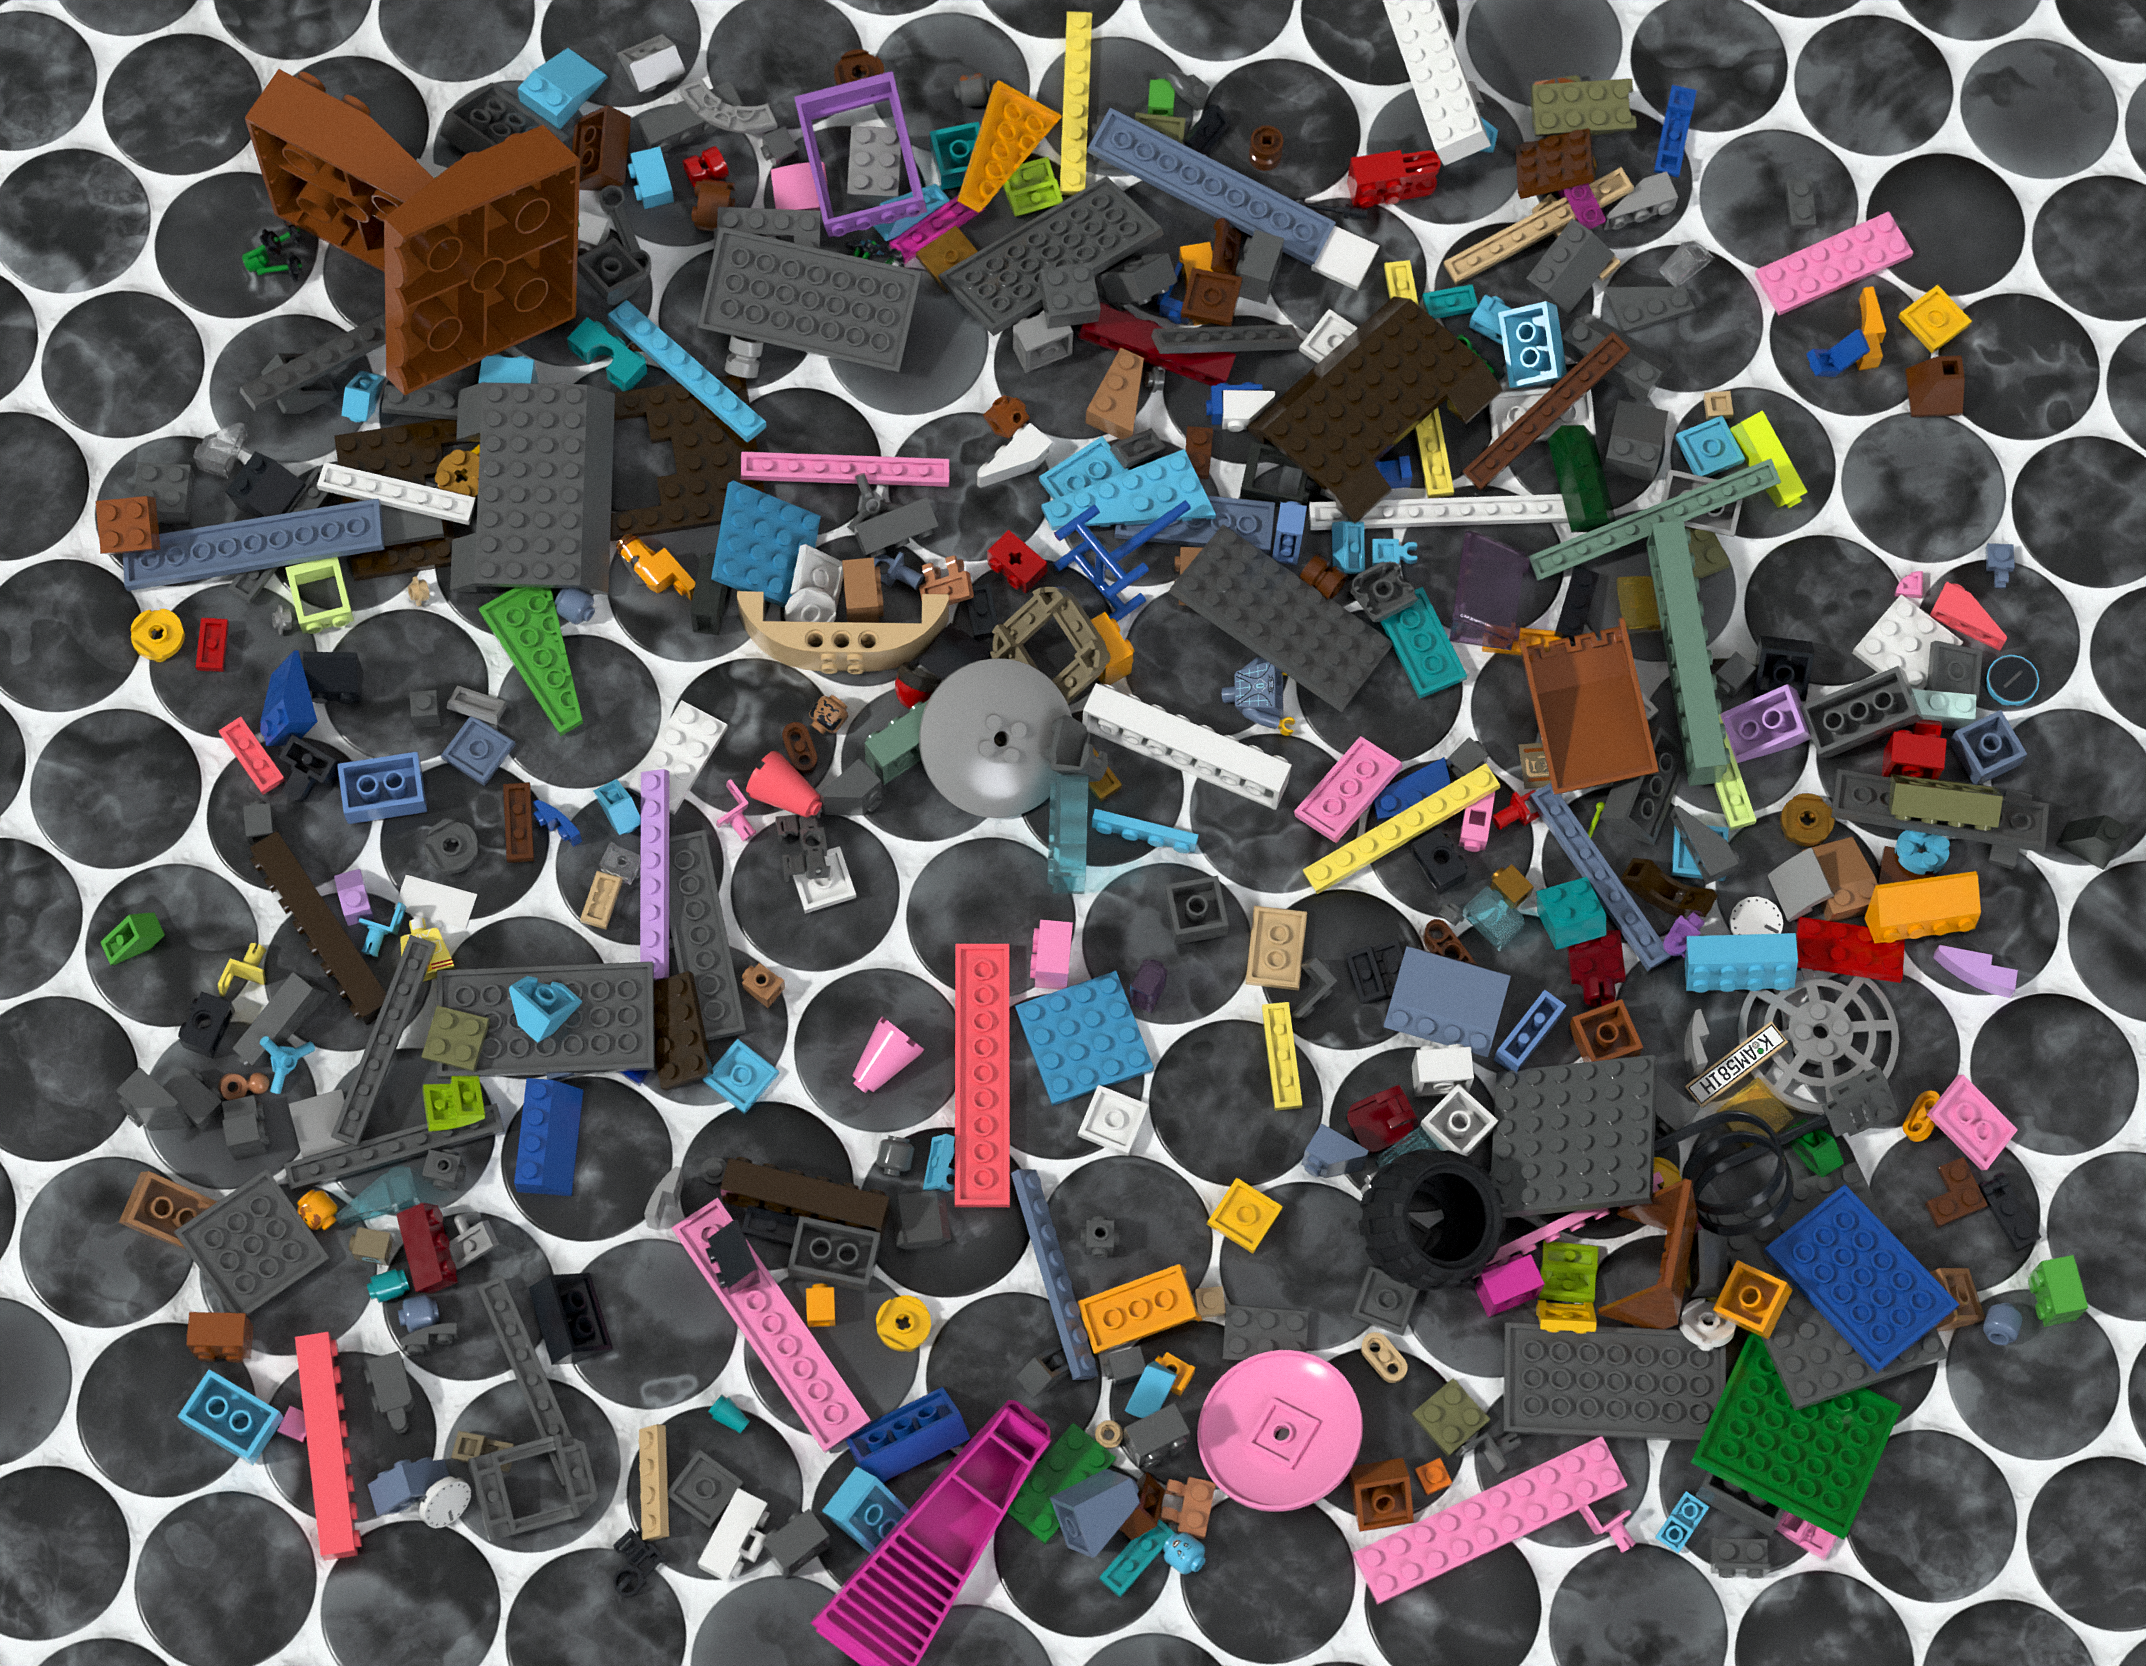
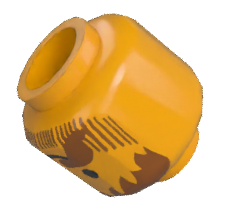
M312 1189L297 1202L299 1206L297 1212L311 1230H318L322 1227L325 1231L337 1221L334 1216L338 1211V1206L323 1190L315 1191Z

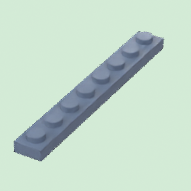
M1551 783L1530 794L1529 801L1581 876L1588 878L1599 902L1646 970L1649 971L1668 960L1671 955L1664 950L1663 942L1561 795H1554Z
M1018 1169L1012 1172L1011 1175L1073 1380L1092 1379L1098 1376L1095 1359L1092 1356L1088 1336L1080 1316V1309L1076 1303L1072 1283L1064 1263V1256L1060 1250L1056 1230L1050 1217L1049 1207L1041 1187V1180L1036 1169Z

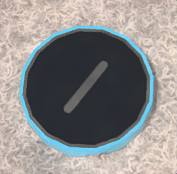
M2007 655L1995 660L1988 669L1986 687L1992 698L2002 705L2020 706L2030 701L2038 690L2039 677L2037 670L2031 662L2021 656Z

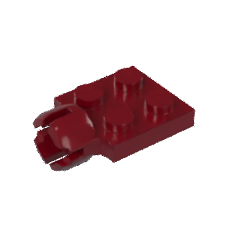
M1606 930V936L1568 946L1567 954L1571 984L1581 985L1585 1003L1588 1006L1597 1007L1596 998L1599 995L1601 1006L1614 1002L1616 998L1615 984L1625 982L1626 978L1620 930Z

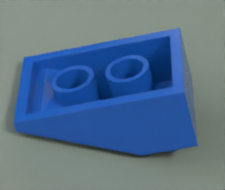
M299 650L293 651L271 674L260 721V730L264 736L266 746H286L292 735L301 739L318 722Z

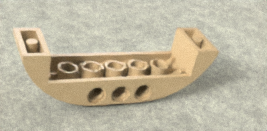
M737 591L740 620L752 641L763 652L788 666L803 670L821 671L825 674H834L837 671L862 674L863 672L883 671L907 664L927 651L945 629L949 621V594H922V623L766 621L764 592Z

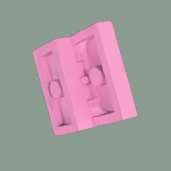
M821 162V163H822V167H823V172H824L825 180H826V184H827V176H826L825 163H824V162ZM810 163L788 165L771 170L776 209L821 211Z
M1787 1511L1784 1512L1775 1529L1789 1540L1824 1561L1839 1538Z

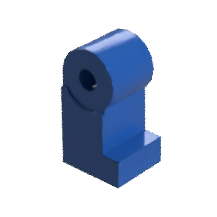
M1409 456L1399 457L1398 460L1377 461L1375 463V466L1392 489L1410 487L1412 472Z

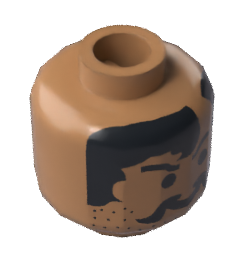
M832 694L830 697L822 696L809 712V716L813 720L811 726L823 735L826 731L831 734L836 733L848 718V712L846 711L848 706Z

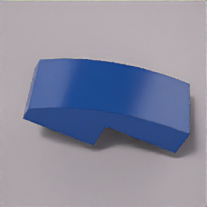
M536 800L533 802L536 810L533 815L541 827L546 825L550 832L556 828L564 842L569 840L573 847L582 842L580 832L564 814L543 801Z

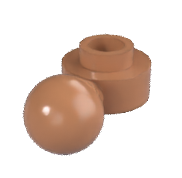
M260 1072L252 1074L247 1080L236 1073H228L220 1079L218 1089L225 1099L233 1100L243 1098L247 1090L255 1094L266 1092L269 1088V1079ZM230 1082L236 1083V1088L233 1091L228 1090Z

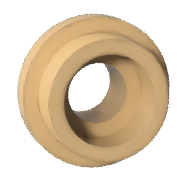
M1107 1420L1097 1426L1095 1438L1101 1446L1110 1449L1121 1443L1123 1431L1117 1422ZM1112 1431L1114 1433V1437L1112 1439H1106L1104 1437V1432Z

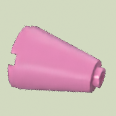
M882 1016L852 1075L856 1079L853 1084L864 1093L868 1090L875 1092L921 1055L924 1049Z

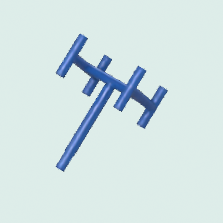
M1186 500L1109 553L1085 525V523L1100 513L1097 506L1092 505L1054 532L1057 540L1061 541L1076 530L1085 541L1055 561L1053 567L1059 572L1075 561L1115 608V611L1108 617L1110 619L1114 618L1118 622L1146 602V599L1142 593H1139L1124 604L1116 594L1146 574L1149 569L1145 563H1141L1132 571L1126 573L1117 562L1172 524L1177 518L1189 511L1191 507ZM1090 549L1096 553L1095 569L1083 555ZM1108 568L1118 579L1111 586L1105 582V570Z

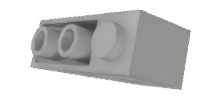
M1667 171L1644 178L1634 188V191L1630 192L1606 216V221L1603 225L1604 231L1611 228L1617 230L1624 227L1627 223L1634 221L1643 222L1650 216L1656 214L1665 215L1675 209L1678 196Z

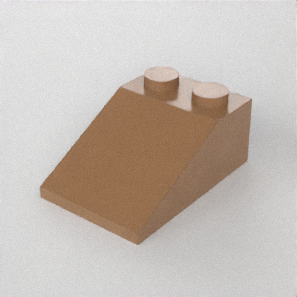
M1849 837L1812 847L1834 893L1833 897L1820 903L1826 921L1838 922L1866 914L1875 885L1878 884L1854 838Z
M150 1171L140 1173L118 1223L185 1249L174 1231L217 1203V1201Z

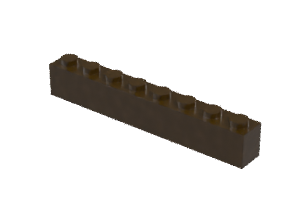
M278 831L251 846L250 850L253 855L250 858L251 863L257 872L263 870L267 876L264 879L265 884L271 893L277 891L281 897L278 900L279 905L285 914L291 912L295 918L292 921L293 926L299 935L305 933L309 939L306 942L307 947L314 957L319 954L323 960V963L320 964L321 968L328 978L333 975L337 981L334 987L342 999L347 997L352 1005L348 1008L355 1019L359 1020L361 1018L365 1025L376 1020L387 995Z

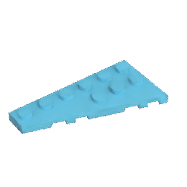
M1185 449L1041 504V509L1052 531L1060 529L1092 505H1096L1100 513L1085 523L1086 526L1100 525V527H1110V524H1151L1185 500L1189 503L1191 509L1176 520L1192 521L1194 518L1216 519V514Z

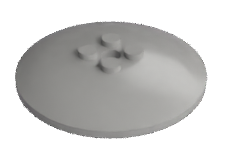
M1000 658L984 659L957 669L935 689L925 706L921 718L919 749L924 769L930 781L947 801L959 809L977 816L1007 818L1028 812L1037 807L1054 793L1065 777L1051 770V762L1046 759V749L1053 742L1054 735L1051 730L1053 721L1063 715L1072 717L1066 699L1058 687L1045 674L1020 661ZM1003 731L1007 736V741L1003 746L999 747L995 744L994 737L997 732Z

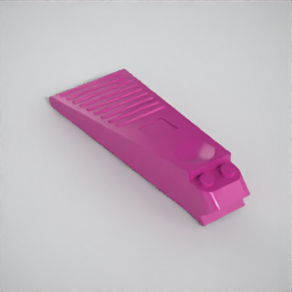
M1008 1400L989 1419L986 1425L974 1435L814 1617L810 1624L817 1628L816 1632L861 1666H917L1032 1466L1050 1443L1051 1439L1049 1437L1051 1432L1049 1426L1018 1401Z

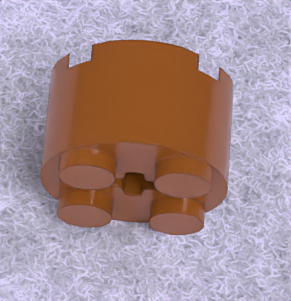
M703 179L702 182H696L695 196L698 197V204L693 206L691 220L698 230L714 232V228H717L718 207H735V198H730L731 191H735V183Z

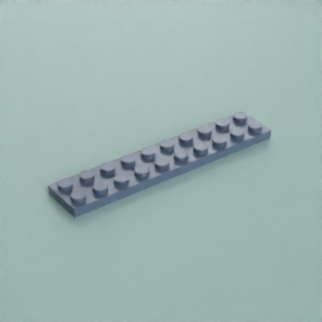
M1109 108L1087 149V152L1217 219L1225 218L1231 226L1253 236L1256 229L1285 238L1283 252L1310 266L1315 264L1336 223L1112 108Z
M379 498L159 534L161 550L123 553L124 587L127 591L384 550L381 503Z

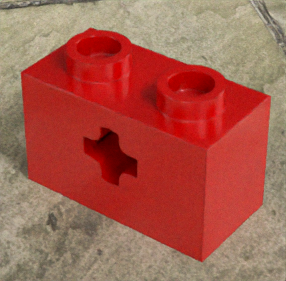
M1010 530L987 551V561L990 568L996 573L1001 572L1007 577L1008 583L1016 590L1020 588L1025 594L1047 573V562Z

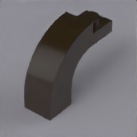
M1632 858L1621 877L1625 885L1646 902L1673 916L1680 917L1682 915L1685 919L1693 912L1700 917H1706L1718 897V894L1713 889L1691 887L1672 879L1650 859Z

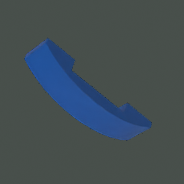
M1672 85L1654 173L1660 174L1667 171L1669 176L1679 178L1697 90Z

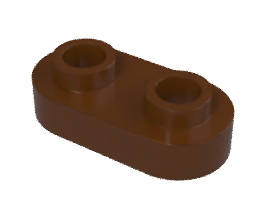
M792 722L786 725L782 732V739L791 765L799 773L808 774L817 767L818 763L817 753L808 729L799 722ZM798 735L801 738L798 741H793L791 737ZM806 758L809 760V763L803 765L800 763V760Z

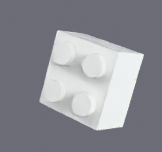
M1453 1044L1444 1049H1437L1436 1046H1424L1420 1050H1416L1412 1063L1415 1097L1448 1095L1457 1084L1469 1093L1474 1080L1471 1047Z
M1457 1084L1421 1121L1418 1131L1438 1149L1443 1151L1451 1150L1469 1157L1493 1132L1498 1120Z

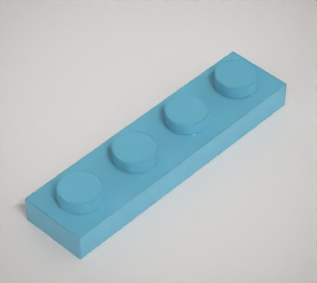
M1098 809L1094 810L1092 827L1096 828L1100 833L1111 834L1113 832L1121 834L1127 840L1135 841L1141 839L1148 841V844L1155 847L1165 845L1173 847L1179 853H1195L1198 834Z

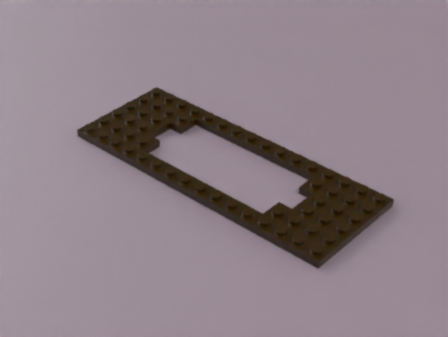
M735 375L716 377L750 407L745 377ZM680 383L615 393L614 421L647 416L651 444L672 441L677 474L657 477L661 500L660 506L611 513L610 542L721 525L727 486L731 481L739 482L765 493L762 480H741V452H758L756 438L754 437L747 443ZM449 419L334 435L339 466L426 486L425 479L435 477L437 473V468L443 460L442 447L474 443L457 441V420ZM343 496V504L359 502V499ZM442 519L444 537L384 546V550L351 555L354 580L360 581L450 567L452 540L460 538L454 535L453 521Z

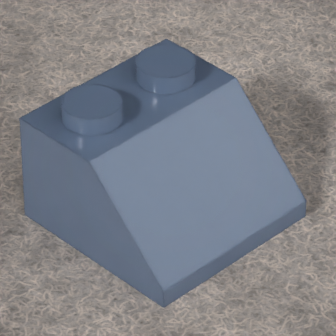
M1321 1123L1305 1149L1301 1165L1305 1167L1304 1170L1314 1177L1319 1175L1323 1178L1334 1177L1362 1170L1369 1151Z

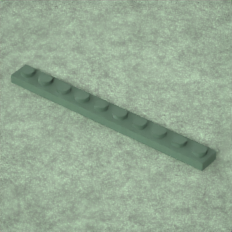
M1768 459L1530 555L1528 559L1537 581H1540L1648 537L1652 523L1684 520L1686 522L1778 485L1781 481L1772 459Z

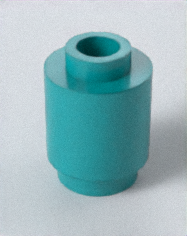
M393 1269L370 1277L371 1283L366 1284L371 1300L377 1298L378 1303L404 1295L403 1292L410 1290L403 1269L399 1271Z

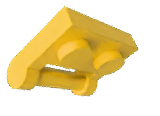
M1537 1300L1536 1315L1539 1319L1540 1329H1545L1549 1332L1566 1330L1580 1334L1596 1332L1597 1321L1593 1302L1562 1304L1546 1303V1300Z

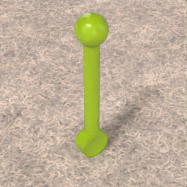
M1599 802L1596 805L1597 811L1587 832L1590 838L1604 809V802Z

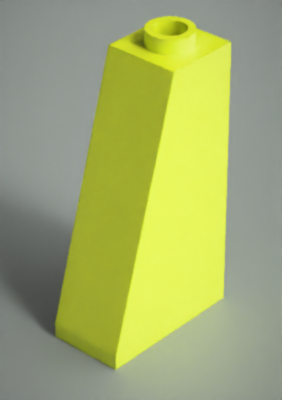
M1763 410L1730 428L1749 467L1772 459L1781 483L1765 490L1775 505L1779 508L1786 504L1790 508L1801 502L1800 496L1807 493V490Z

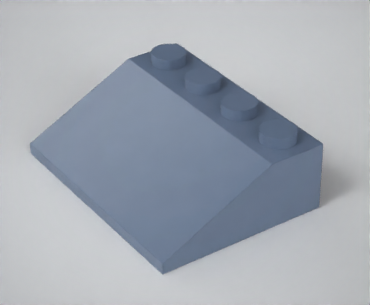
M1406 946L1384 1027L1447 1046L1462 1044L1464 1047H1471V1053L1488 1057L1511 975Z

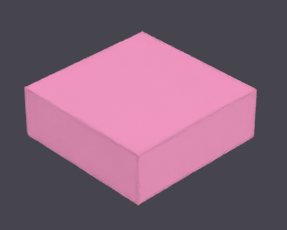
M289 1406L278 1428V1432L304 1443L307 1437L304 1412Z

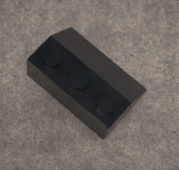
M590 1273L548 1275L529 1287L552 1365L572 1364L613 1350Z

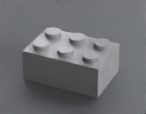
M851 126L847 186L848 208L870 209L880 206L881 202L899 197L902 149L897 128Z

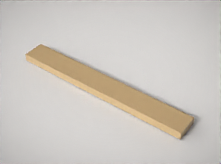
M1622 167L1589 184L1600 208L1634 191V186ZM1566 197L1447 259L1444 261V266L1454 283L1458 285L1565 228L1572 218L1576 221L1577 219Z

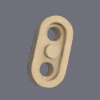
M1373 1332L1366 1335L1361 1344L1363 1356L1385 1381L1389 1383L1401 1381L1407 1372L1406 1360L1383 1334ZM1376 1344L1379 1346L1380 1351L1372 1352L1370 1346ZM1394 1365L1397 1367L1398 1372L1392 1374L1388 1371V1367Z

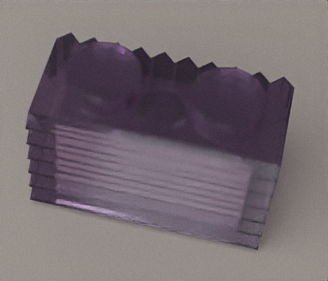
M1154 959L1150 961L1142 960L1140 969L1137 970L1135 978L1130 983V1004L1149 1013H1152L1166 986L1168 970L1165 969L1161 962Z

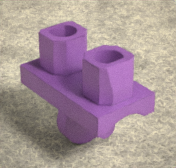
M1694 912L1686 919L1681 915L1675 921L1663 941L1664 950L1670 955H1681L1685 958L1687 936H1700L1701 932L1699 930L1705 922Z

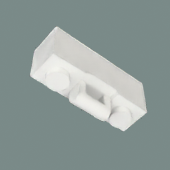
M737 1488L698 1561L699 1568L729 1583L732 1576L734 1578L739 1576L744 1565L741 1562L742 1557L755 1563L764 1546L763 1542L767 1540L765 1538L766 1535L758 1532L757 1529L758 1527L764 1528L770 1517V1513L767 1512L768 1503ZM752 1536L755 1539L749 1550L746 1551L744 1547L749 1537Z

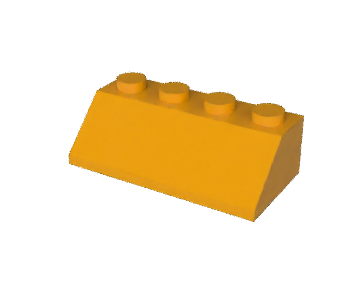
M1976 871L1875 885L1864 918L1874 943H1891L1896 940L1918 939L1923 936L1944 935L1958 931L1967 932L1975 929L1981 914L1978 874Z

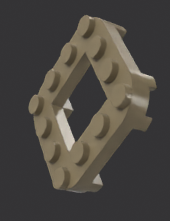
M1064 586L1042 587L1032 592L1034 596L1004 624H997L992 631L994 633L993 651L990 654L992 659H1011L1038 669L1023 644L1054 616L1077 651L1074 655L1076 659L1052 680L1061 691L1067 704H1069L1100 676L1110 661V653L1107 651L1103 638L1072 592Z

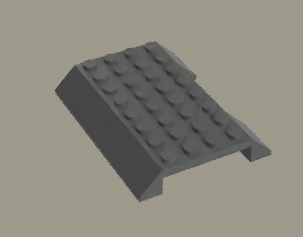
M482 382L459 390L457 441L480 442L477 530L476 533L452 540L451 592H477V586L581 588V590L589 594L609 595L615 393L583 384Z

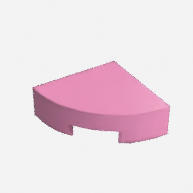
M1915 571L1904 577L1896 588L1895 596L1903 595L1908 598H1921L1923 571Z

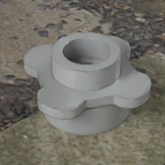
M278 605V610L272 614L273 627L278 628L279 635H283V630H291L292 617L289 609H283L282 605Z

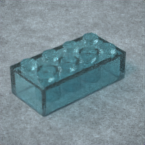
M1056 775V784H1051L1048 884H1053V893L1085 894L1088 776Z

